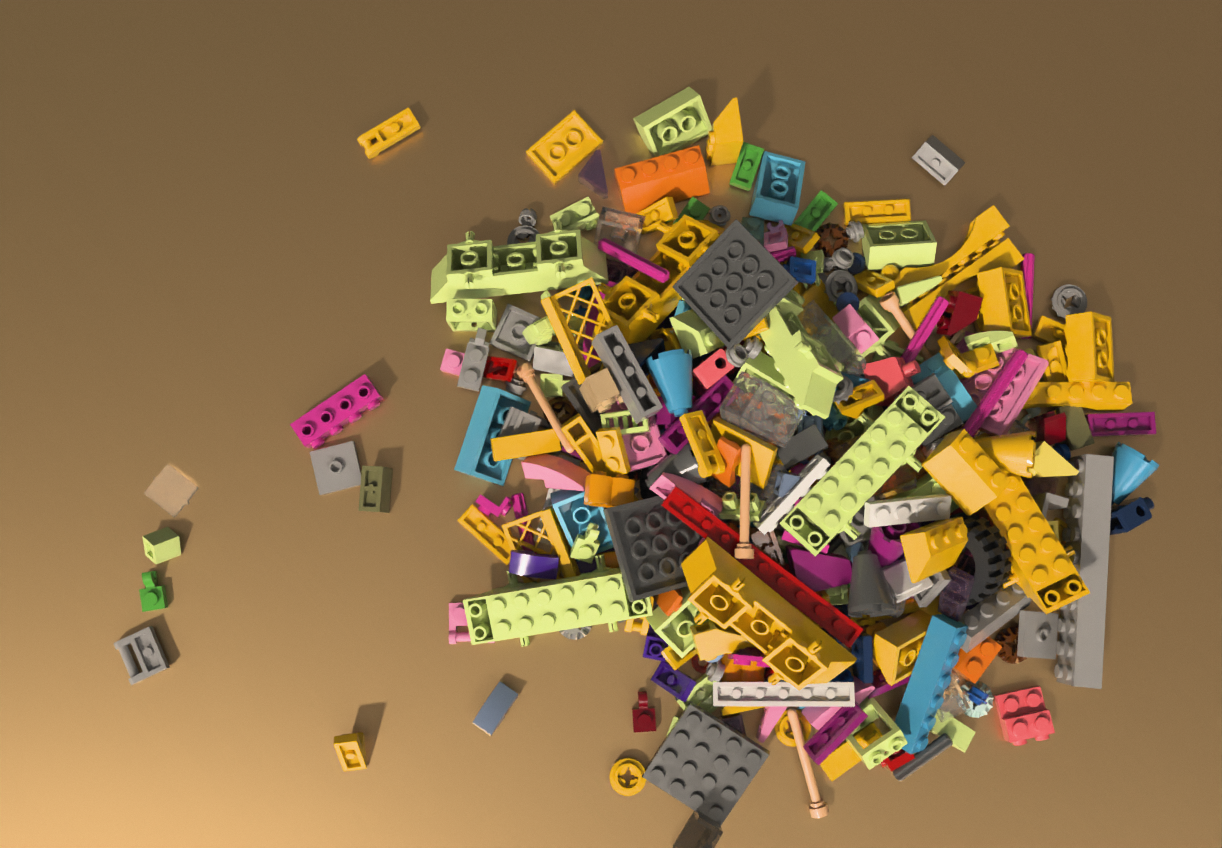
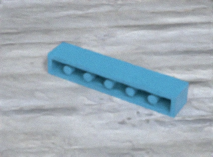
M945 613L932 615L894 721L901 729L908 743L901 749L909 754L923 751L929 741L927 737L936 723L935 715L943 704L944 698L942 696L945 688L951 682L950 675L952 669L959 660L958 653L960 647L967 638L966 631L968 626Z

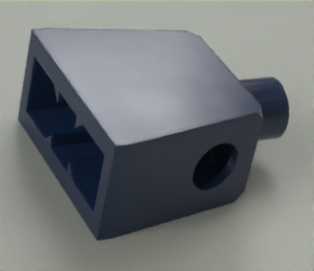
M1138 497L1112 506L1110 535L1129 532L1151 519L1152 514L1150 510L1154 509L1153 501L1149 497Z

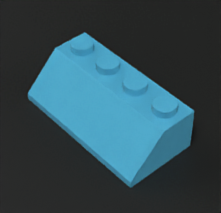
M482 385L454 470L504 486L512 459L493 461L490 438L498 437L511 406L528 413L531 402L502 389Z

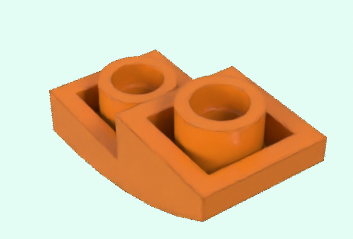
M721 436L717 447L724 461L725 471L717 475L712 473L711 476L730 488L735 483V468L741 462V447L736 442L729 441Z
M680 589L652 596L658 606L668 616L673 611L676 612L683 603Z

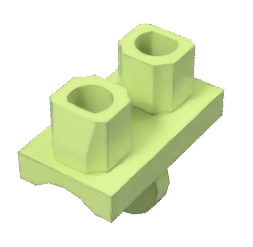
M726 492L722 498L723 508L719 513L720 519H731L739 521L740 524V499L737 498L735 492ZM750 493V523L760 521L762 512L767 507L766 501L759 500L757 493Z

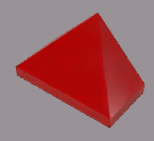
M488 356L482 378L511 382L519 364L515 359Z

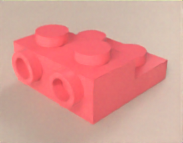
M1036 685L993 695L1005 741L1013 742L1014 746L1027 744V739L1035 737L1036 741L1047 740L1050 738L1049 734L1055 733L1050 711L1045 707L1040 686Z

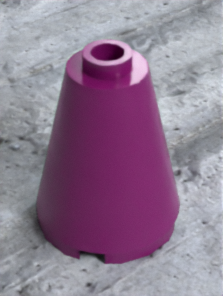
M918 523L871 528L868 550H871L872 554L878 556L882 568L891 565L904 553L900 535L918 529Z

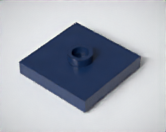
M862 631L852 644V655L857 658L856 662L853 663V675L866 684L874 682L872 637Z

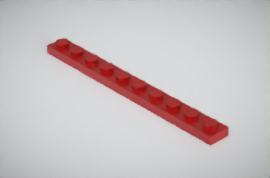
M674 486L660 505L703 538L709 537L734 557L737 544L740 543V535L678 487ZM752 545L754 559H736L786 601L848 648L852 646L864 630L754 545Z

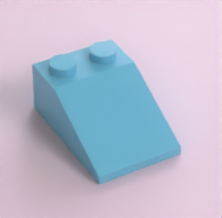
M763 151L749 215L778 223L779 220H782L784 224L791 226L799 209L806 161Z
M937 353L919 365L921 372L911 376L913 384H917L934 373L951 397L953 402L950 404H952L963 423H966L977 408V405L954 371L944 363V358L940 353Z
M560 489L550 493L552 506L571 548L577 534L585 535L590 522L598 524L597 530H600L597 538L600 545L596 554L614 547L603 511L605 507L585 505V490Z

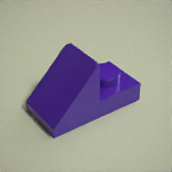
M661 661L651 678L653 682L683 702H686L697 683L678 669L674 671L671 665L664 661Z

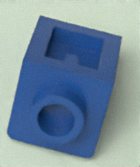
M790 256L787 263L782 265L798 282L808 284L815 282V260Z

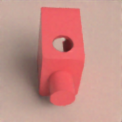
M718 348L692 367V376L703 389H708L735 366L728 362L726 349ZM717 359L722 361V366L719 368L715 365Z
M897 356L861 366L865 378L869 380L874 379L884 393L885 400L876 404L883 407L895 401L894 397L901 394L908 386L912 387L914 384L911 376L921 372L916 360L906 364L903 358Z

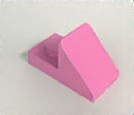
M848 304L832 317L845 337L849 338L861 354L879 340V337L851 304Z

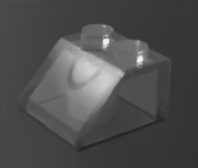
M602 207L594 244L598 246L599 240L607 238L637 254L646 216ZM606 253V260L627 265Z

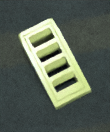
M939 275L898 286L894 292L899 298V307L904 306L937 286L942 281V277Z
M629 410L600 414L602 428H610L609 418H613L614 427H619L618 417H622L624 429H621L622 435L651 431L649 418L643 420L642 426L639 427L632 417L633 428H629L628 416H632Z

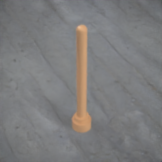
M889 292L879 300V303L884 310L892 312L911 341L915 330L899 308V298L895 292ZM923 345L919 354L926 361L932 355L926 346Z
M531 363L520 365L516 370L520 380L528 383L565 450L568 453H572L574 447L561 430L559 419L535 379L536 370L533 369Z
M743 444L741 447L740 543L737 544L734 552L735 559H754V549H752V544H749L751 447L749 444Z
M790 708L787 714L812 800L809 806L811 817L822 818L829 814L828 805L820 798L809 755L803 748L805 740L797 712L794 708Z

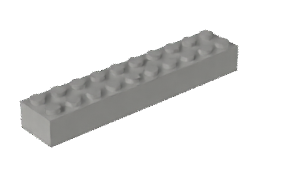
M1084 454L1071 457L1068 461L1079 473L1068 476V483L1065 485V496H1067L1069 502L1067 508H1064L1063 511L1067 528L1063 529L1062 539L1066 541L1064 548L1070 545L1073 547L1072 550L1075 551V555L1069 558L1090 593L1059 608L1061 609L1060 618L1058 619L1059 641H1057L1056 648L1058 664L1055 665L1054 674L1059 683L1075 687L1102 689L1114 457Z

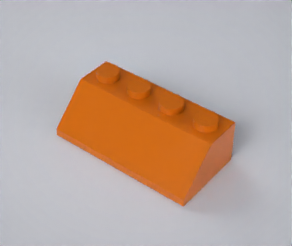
M699 145L614 169V178L626 217L636 215L665 197H673L674 204L690 200L692 196L697 198L710 194L706 167Z

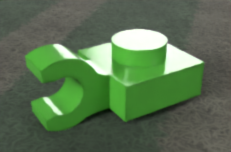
M157 572L142 573V581L146 587L145 589H139L142 612L167 608L165 585L158 586Z

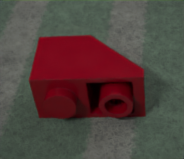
M948 290L945 299L948 300L949 304L937 322L938 329L936 334L952 336L976 321L983 298L961 291Z
M1054 410L1034 417L1035 422L1028 424L1030 431H1036V437L1032 436L1034 442L1045 441L1048 445H1052L1066 440L1065 412L1056 414Z

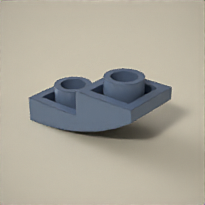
M499 682L478 712L473 724L492 736L505 718L507 711L518 698V693L502 682Z

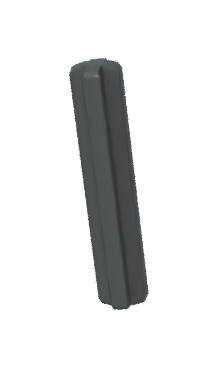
M946 733L942 734L928 744L923 751L914 754L915 758L893 770V775L898 781H903L952 746V739Z

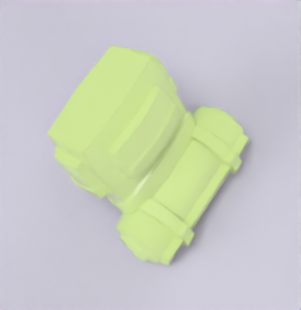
M546 290L540 297L543 300L551 297V295ZM572 315L569 321L570 328L579 332L583 319ZM548 316L529 325L522 332L529 344H536L537 346L550 342L552 336L556 335Z

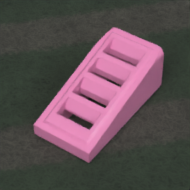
M765 707L756 734L758 741L764 743L787 707Z

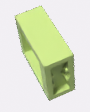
M447 299L446 322L452 331L477 332L478 328L486 329L487 332H495L497 328V308L493 299ZM472 323H477V326L472 327Z
M867 697L859 706L868 717L845 740L870 770L908 743L901 729L874 698L869 699ZM880 717L891 731L863 749L853 735Z

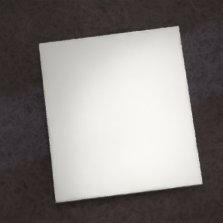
M902 558L882 568L891 594L897 603L934 585L929 577L912 583L906 558Z

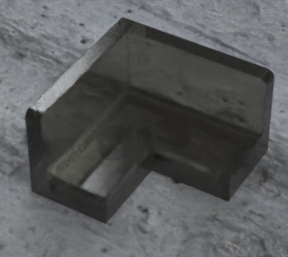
M696 809L673 844V848H714L723 834L721 825Z

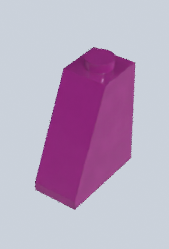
M785 546L791 574L814 592L850 584L853 563L845 556L828 552L827 554L819 552L814 556L804 547Z

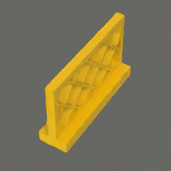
M593 277L541 300L579 385L584 382L586 377L592 375L588 368L590 358L601 361L598 356L592 355L593 345H591L589 353L580 350L578 346L581 336L594 340L593 337L583 334L586 322L589 321L599 325L595 336L600 333L602 327L609 329L614 326ZM589 284L594 292L591 301L579 297L581 288ZM577 290L575 296L572 295V294H569V293H572V292H574V291ZM565 295L574 298L570 311L561 308L558 302L559 298ZM595 297H596V299H597L599 305L596 304V303H594ZM577 300L589 304L585 317L573 313ZM592 305L601 308L603 312L600 322L588 318ZM563 312L568 313L567 319ZM572 315L584 319L579 332L572 330L569 326ZM605 319H606L608 325L603 324V322H604ZM573 333L578 335L577 339H575ZM582 354L587 355L586 361ZM603 363L601 365L600 371L606 369L604 368Z
M553 506L501 525L511 550H519L521 545L532 549L534 553L538 552L540 554H552L554 550L555 555L559 557L558 563L560 565L556 579L574 577L581 574L576 560L570 557L571 547ZM539 516L544 524L541 532L529 527L532 519ZM517 525L524 528L521 538L518 539L512 536L509 527ZM527 530L539 536L535 546L523 541ZM542 537L551 542L552 547L549 553L537 548ZM521 576L524 583L535 582V580L529 577Z

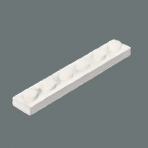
M713 682V706L855 707L854 682L807 684L801 690H798L789 682H778L776 685H771L772 682Z

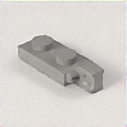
M478 328L476 338H470L469 343H467L457 387L479 392L489 353L490 343L485 342L486 329Z

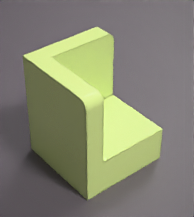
M169 527L143 536L145 555L156 565L181 555L179 536Z

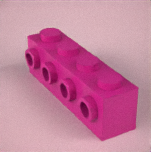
M364 374L291 423L290 426L305 447H313L315 449L325 442L324 439L329 435L335 436L343 430V426L348 422L354 423L362 417L361 414L369 409L371 411L381 404L379 401L384 398L370 377Z

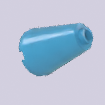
M684 349L662 352L658 354L659 358L655 360L652 359V356L646 360L647 368L668 412L674 413L675 417L688 413V410L692 408L691 350H688L687 353H685Z
M1117 442L1112 453L1114 464L1111 506L1114 503L1119 505L1160 466L1153 460H1147L1142 453L1120 442Z

